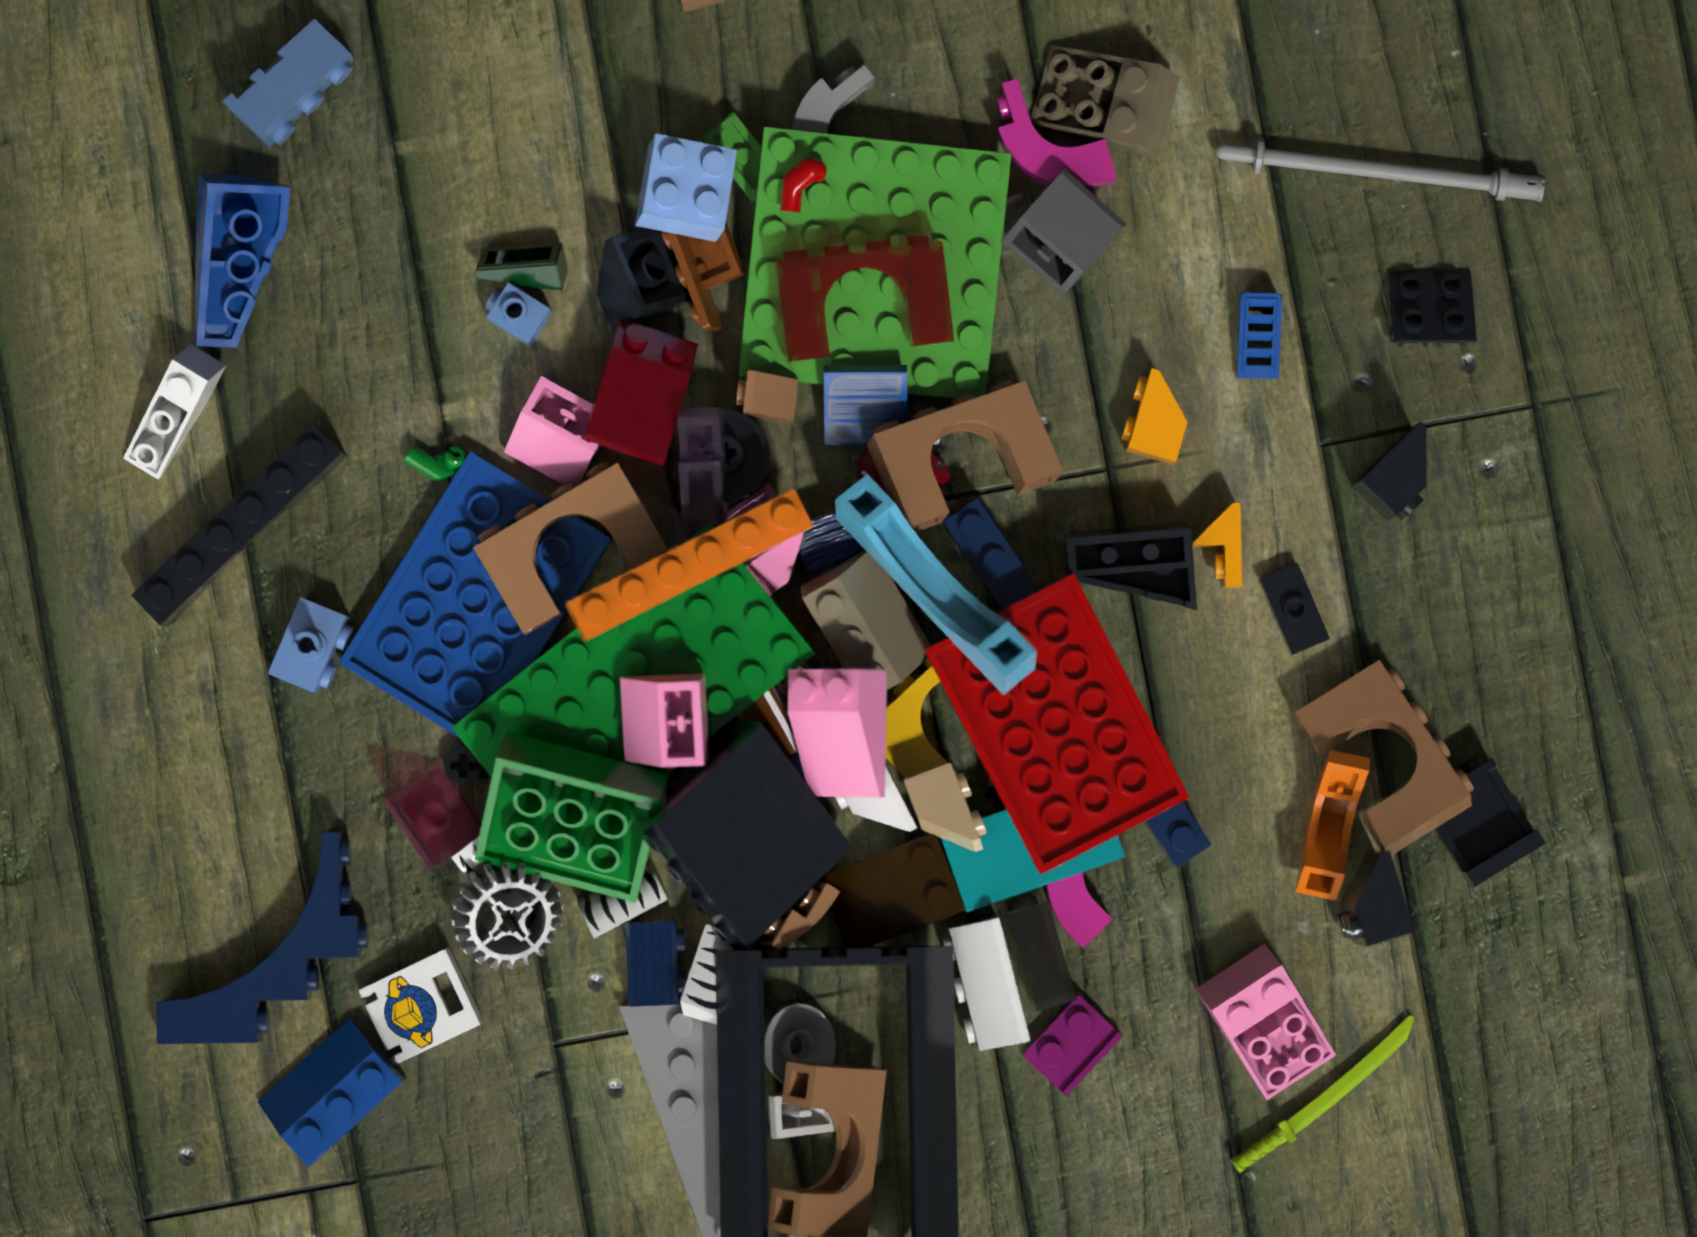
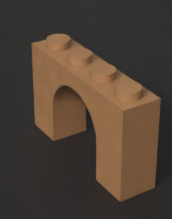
M1011 380L1003 381L988 389L989 393L975 398L973 394H966L953 400L949 408L937 411L936 407H930L914 414L912 421L899 425L898 421L894 420L884 423L874 430L875 434H873L868 442L867 448L886 494L895 502L915 532L942 523L949 513L931 466L932 446L939 438L947 434L971 432L991 442L1002 457L1017 496L1054 483L1061 475L1063 469L1026 381L1012 385Z
M607 461L599 464L586 473L589 480L575 488L571 482L563 485L550 494L553 501L539 509L534 503L516 513L514 518L517 522L502 530L498 524L478 536L481 543L473 548L523 634L526 636L562 615L542 581L536 565L538 543L544 532L557 521L574 516L587 517L598 521L609 530L631 569L669 551L618 463L611 467Z
M1378 660L1297 710L1295 717L1298 726L1319 757L1354 735L1371 729H1384L1397 733L1412 746L1417 756V764L1410 781L1401 790L1362 813L1364 825L1381 850H1390L1391 855L1471 807V795L1469 792L1474 790L1464 771L1461 768L1454 771L1446 759L1451 754L1438 734L1431 737L1424 724L1428 720L1418 703L1414 701L1409 704L1401 691L1405 689V685L1394 668L1386 670L1381 661Z
M786 1061L782 1103L810 1109H824L831 1117L835 1127L836 1151L828 1172L815 1185L807 1188L772 1187L767 1230L795 1236H868L887 1070L859 1065Z

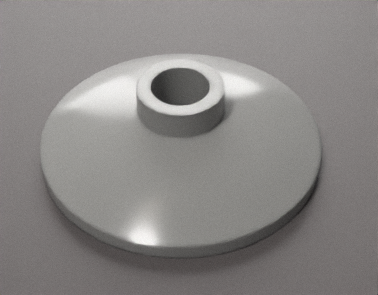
M806 1004L788 1005L778 1010L767 1023L764 1030L765 1063L771 1074L784 1084L786 1061L833 1064L836 1054L834 1030L827 1017L815 1007ZM791 1039L795 1043V1049L793 1052H791L790 1050Z

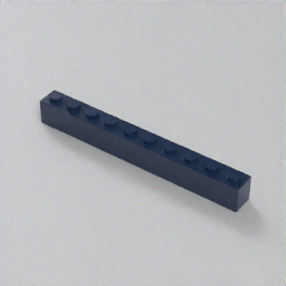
M978 498L943 521V527L1000 611L1040 591ZM1183 802L1143 822L1174 868L1180 867L1212 845Z

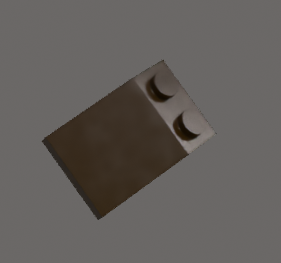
M931 833L825 874L819 879L820 882L828 883L840 891L830 908L845 946H873L966 910L936 835Z

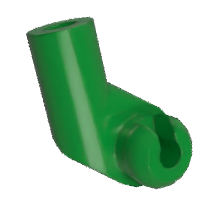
M413 445L407 453L404 462L430 479L439 481L456 475L466 459V453L462 448L452 446L448 448V451L432 456L418 446Z

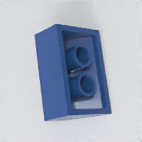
M349 1018L259 1100L258 1104L281 1138L309 1167L402 1084L406 1077L395 1065L393 1066L392 1062L352 1018Z

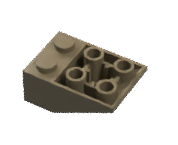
M1051 45L1031 116V123L1036 127L1091 142L1105 139L1109 147L1158 157L1180 77L1157 63Z

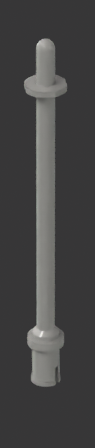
M1263 137L1257 138L1256 147L1220 144L1216 148V155L1219 159L1253 163V174L1258 175L1263 165L1486 190L1494 196L1495 200L1504 201L1505 197L1541 202L1545 186H1542L1545 183L1544 175L1511 173L1508 168L1499 167L1498 171H1494L1491 174L1268 149L1265 148Z

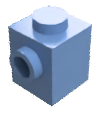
M507 283L504 290L496 288L485 306V309L490 311L486 317L490 323L530 348L553 314L550 308L510 283Z

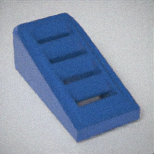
M1239 294L1237 378L1279 379L1282 294ZM1249 307H1271V315L1249 314ZM1248 324H1270V332L1248 331ZM1247 341H1270V349L1247 348ZM1247 357L1270 358V366L1246 365Z

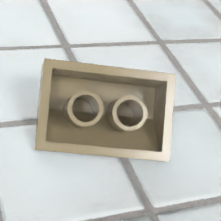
M866 550L859 552L800 586L803 601L844 669L887 671V691L901 683L928 658L924 650L932 645L892 577Z

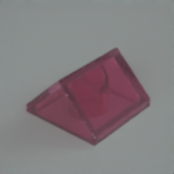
M441 764L382 800L429 869L437 868L480 835L482 823L454 782L449 779Z

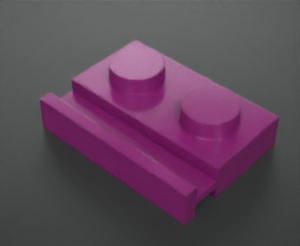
M1078 994L1021 1055L1061 1093L1067 1096L1123 1036Z

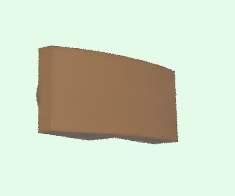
M816 882L795 903L797 907L795 911L788 909L763 933L758 945L765 949L779 950L791 944L817 923L832 905L840 891L828 883Z

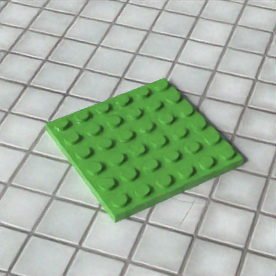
M763 127L738 376L747 377V371L751 370L798 379V382L824 385V365H907V394L955 399L966 394H973L975 398L986 395L1011 154ZM814 157L816 160H822L826 165L827 174L821 182L815 181L802 190L801 212L780 211L784 173L802 158Z

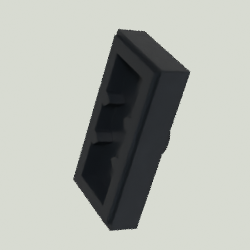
M1298 563L1258 579L1290 655L1330 639Z

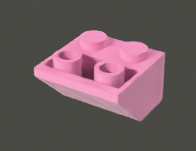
M541 376L519 415L504 453L562 485L571 482L574 488L582 484L586 473L591 468L602 448V445L584 440L592 403Z
M705 674L620 677L625 761L659 767L705 765L709 758Z

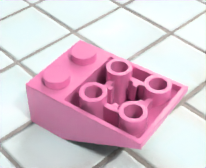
M1265 944L1195 989L1266 1100H1269L1336 1056L1282 964Z

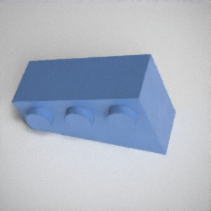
M313 19L278 51L277 54L279 56L264 72L259 68L250 76V80L253 83L238 99L231 93L222 101L268 148L275 142L278 145L285 142L296 128L293 123L303 113L306 115L313 113L324 100L321 94L332 83L335 86L342 83L353 70L350 64L355 59L351 53L316 19Z

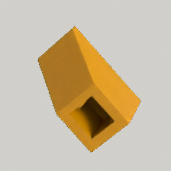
M1151 368L1147 378L1139 376L1133 400L1140 402L1136 417L1128 415L1121 439L1128 441L1127 452L1173 465L1177 460L1188 422L1161 372Z

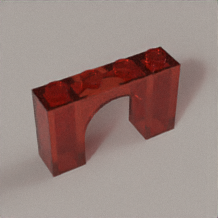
M928 234L906 237V246L891 247L890 239L865 242L866 251L849 252V244L824 247L825 256L808 257L807 249L782 252L783 261L774 262L786 361L830 357L825 320L826 297L837 279L845 273L859 268H869L884 273L900 289L905 305L909 346L953 342L954 333L943 241L932 242V236Z

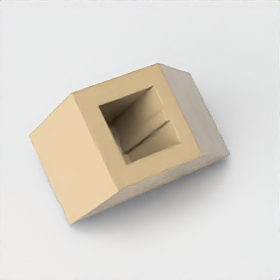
M950 762L903 780L922 830L974 852L983 850L980 836L987 832L979 811L976 810L971 813L969 811L965 798L972 796L963 772L955 775Z

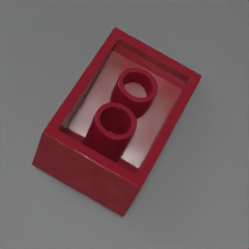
M619 318L605 353L584 440L664 465L691 377L698 343Z

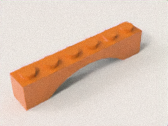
M792 489L568 601L565 606L583 642H586L676 595L808 531L813 525L795 489Z

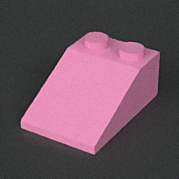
M788 669V714L806 784L815 796L885 797L887 671L866 669Z

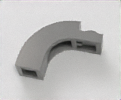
M863 65L857 71L851 66L833 81L837 86L833 90L822 78L819 79L801 101L793 121L792 130L828 134L829 127L835 116L874 84L875 77Z

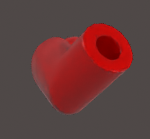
M814 157L802 158L784 173L780 211L801 212L802 190L815 181L821 182L827 174L826 165L822 160H816Z

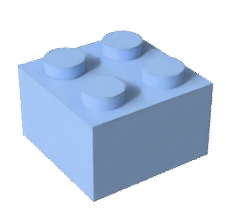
M655 133L647 149L635 226L716 242L725 229L737 150Z

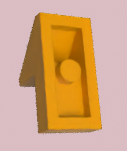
M1231 503L1192 542L1193 547H1221V554L1214 555L1215 579H1222V588H1239L1242 586L1241 503Z

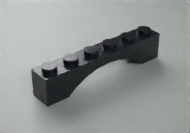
M312 423L131 596L160 626L168 627L198 599L220 572L253 539L296 501L317 486L347 456L317 425Z

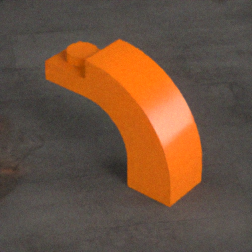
M1329 750L1325 764L1321 765L1309 809L1295 892L1334 901L1337 900L1346 873L1348 846L1353 820L1369 773L1370 758Z

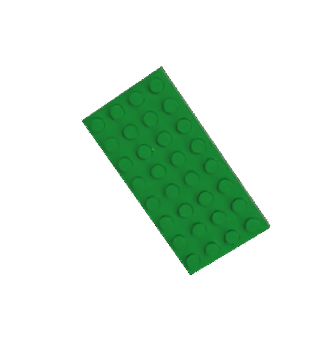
M711 520L708 524H706L698 532L692 535L684 543L716 528L717 526ZM743 562L586 642H583L577 628H575L451 728L491 777L506 731L664 773L670 767L625 761L620 677L705 674L709 738L788 676V669H797L817 651L746 562Z

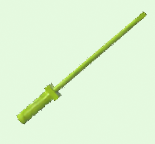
M1408 1015L1380 1043L1320 1095L1286 1121L1280 1119L1275 1123L1277 1128L1272 1130L1271 1133L1240 1152L1241 1154L1230 1159L1236 1170L1241 1173L1247 1169L1246 1167L1253 1165L1257 1160L1266 1156L1267 1153L1276 1149L1277 1146L1282 1145L1286 1141L1291 1144L1297 1140L1295 1136L1297 1133L1355 1088L1408 1039L1414 1017Z

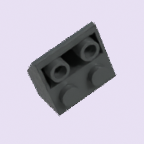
M1064 169L1020 217L1001 242L1064 296L1086 274L1125 227L1126 223Z

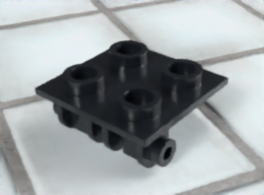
M1471 270L1388 271L1392 326L1389 328L1390 342L1397 343L1398 346H1403V344L1422 343L1423 346H1428V343H1435V346H1440L1441 343H1459L1460 346H1465L1466 342H1477Z

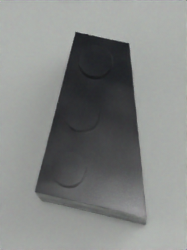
M1187 522L1063 533L1067 576L1074 573L1078 582L1131 593L1148 599L1160 600L1197 610L1191 527Z

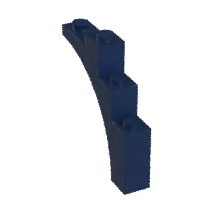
M322 832L320 865L311 896L294 928L270 956L248 974L220 989L195 997L156 1002L157 1044L258 1043L263 1041V1033H269L270 1015L268 1008H262V1001L312 999V991H318L319 968L318 966H312V958H357L361 956V948H368L369 930L368 923H361V915H345L344 907H351L352 888L351 882H344V865H351V841L344 840V832Z

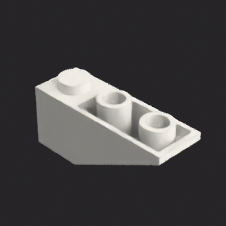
M192 344L174 357L136 431L124 459L159 480L209 401L226 365Z

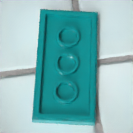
M1007 810L981 818L987 832L980 836L983 850L974 852L941 838L967 912L1125 858L1117 835L1040 875Z

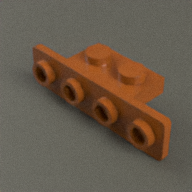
M727 222L725 223L724 231L716 242L661 231L664 242L669 249H673L678 264L675 266L677 277L680 283L685 288H688L693 302L690 303V311L695 322L702 326L704 330L718 331L724 328L710 290L746 274Z

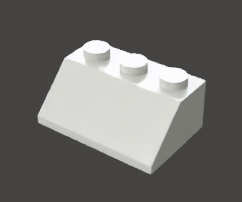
M993 916L949 927L950 937L943 938L944 946H953V962L957 961L960 977L954 978V987L958 1002L967 1001L971 1018L963 1019L969 1044L977 1042L979 1051L1030 1041L999 917Z

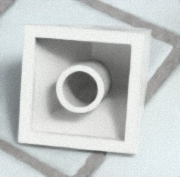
M886 766L885 797H835L841 810L849 806L853 814L909 832L917 828Z

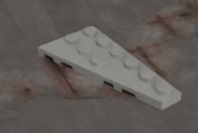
M681 1004L636 1007L620 1005V1011L702 1237H721L717 1025L683 1015Z

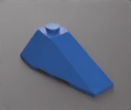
M199 173L195 256L194 344L196 346L237 348L256 303L255 298L263 278L267 276L272 265L271 259L279 240L282 241L287 229L289 185L240 175Z

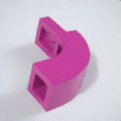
M1014 79L1002 83V95L996 96V102L1002 120L1009 119L1011 124L998 127L997 136L1004 152L1011 154V162L1024 175L1048 187L1065 169L1089 191L1115 184L1117 176L1105 139L1071 148L1060 147L1048 142L1039 135L1031 123L1019 80Z
M1083 872L1046 885L1047 897L1056 919L1081 948H1084L1112 920L1088 893L1083 879Z

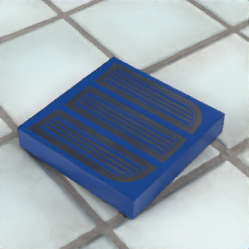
M824 365V445H867L878 426L897 420L899 425L907 422V365Z

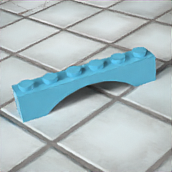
M868 474L835 499L836 519L1003 695L1035 669L1036 650L1007 620L983 605L946 570L918 537L895 502Z

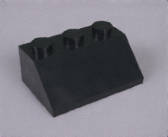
M1373 849L1367 851L1340 902L1342 913L1336 914L1343 938L1348 937L1352 943L1365 947L1416 932L1390 850Z

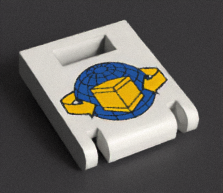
M446 948L358 990L361 998L368 997L374 992L378 1000L365 1006L386 1051L397 1045H400L403 1051L396 1053L390 1058L393 1066L484 1023L450 948ZM444 972H447L464 1008L453 1015L450 1014L434 980V977Z

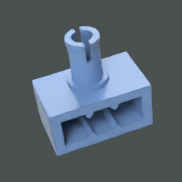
M300 597L268 674L316 694H319L321 687L328 689L337 669L336 665L331 664L337 649L344 651L353 631V628L348 626L350 617Z

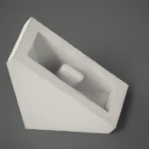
M783 1092L769 1093L771 1139L835 1131L833 1121L824 1109H810L783 1104Z

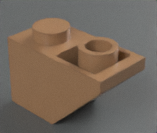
M748 370L747 380L738 381L737 408L743 409L744 415L751 417L753 420L794 424L798 379Z

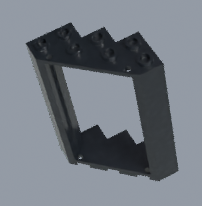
M884 945L865 947H783L779 950L765 948L716 950L721 1237H768L763 967L906 965L911 1237H959L953 946Z

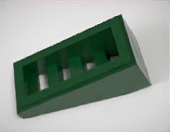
M563 243L483 248L476 268V276L480 279L549 290H563L568 272Z

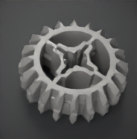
M506 861L500 862V867L497 869H493L489 863H484L483 869L485 873L479 876L476 872L470 871L469 877L472 884H459L458 890L463 897L452 898L451 904L454 910H456V912L450 914V921L453 926H456L453 934L457 941L462 942L461 947L463 951L468 955L474 953L473 957L480 965L488 959L491 968L496 970L502 960H504L507 968L513 970L515 960L521 958L522 962L529 966V955L535 952L543 957L545 951L541 945L543 942L555 944V937L551 931L561 930L562 923L557 916L563 914V906L560 902H557L561 896L557 887H551L553 881L540 878V874L537 872L532 873V875L526 874L523 862H519L516 871L510 870L509 864ZM507 888H516L513 891L507 893L499 892L500 890ZM486 900L489 904L488 910L481 917L482 922L476 926L478 910ZM538 901L536 916L531 925L527 927L525 924L526 917L533 911L532 906ZM497 905L504 911L509 910L513 914L516 923L509 916L504 918ZM506 935L515 936L509 939L498 940L499 938Z

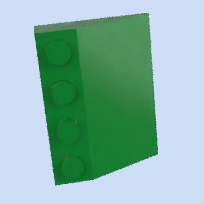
M506 731L494 765L474 860L500 867V862L506 861L509 864L510 870L516 871L519 862H523L526 874L532 875V873L537 872L540 874V878L636 903L651 848L643 840L641 834L645 831L635 819L639 815L652 819L661 810L669 774Z

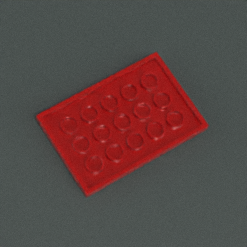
M1074 573L996 613L1007 620L1036 650L1035 669L1006 694L1003 695L950 638L924 650L1040 875L1190 798Z

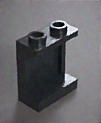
M1479 755L1458 767V769L1461 768L1474 788V790L1469 792L1472 806L1434 829L1468 886L1476 887L1546 844L1539 831L1532 828L1495 768L1497 764L1494 759L1487 758L1482 761Z

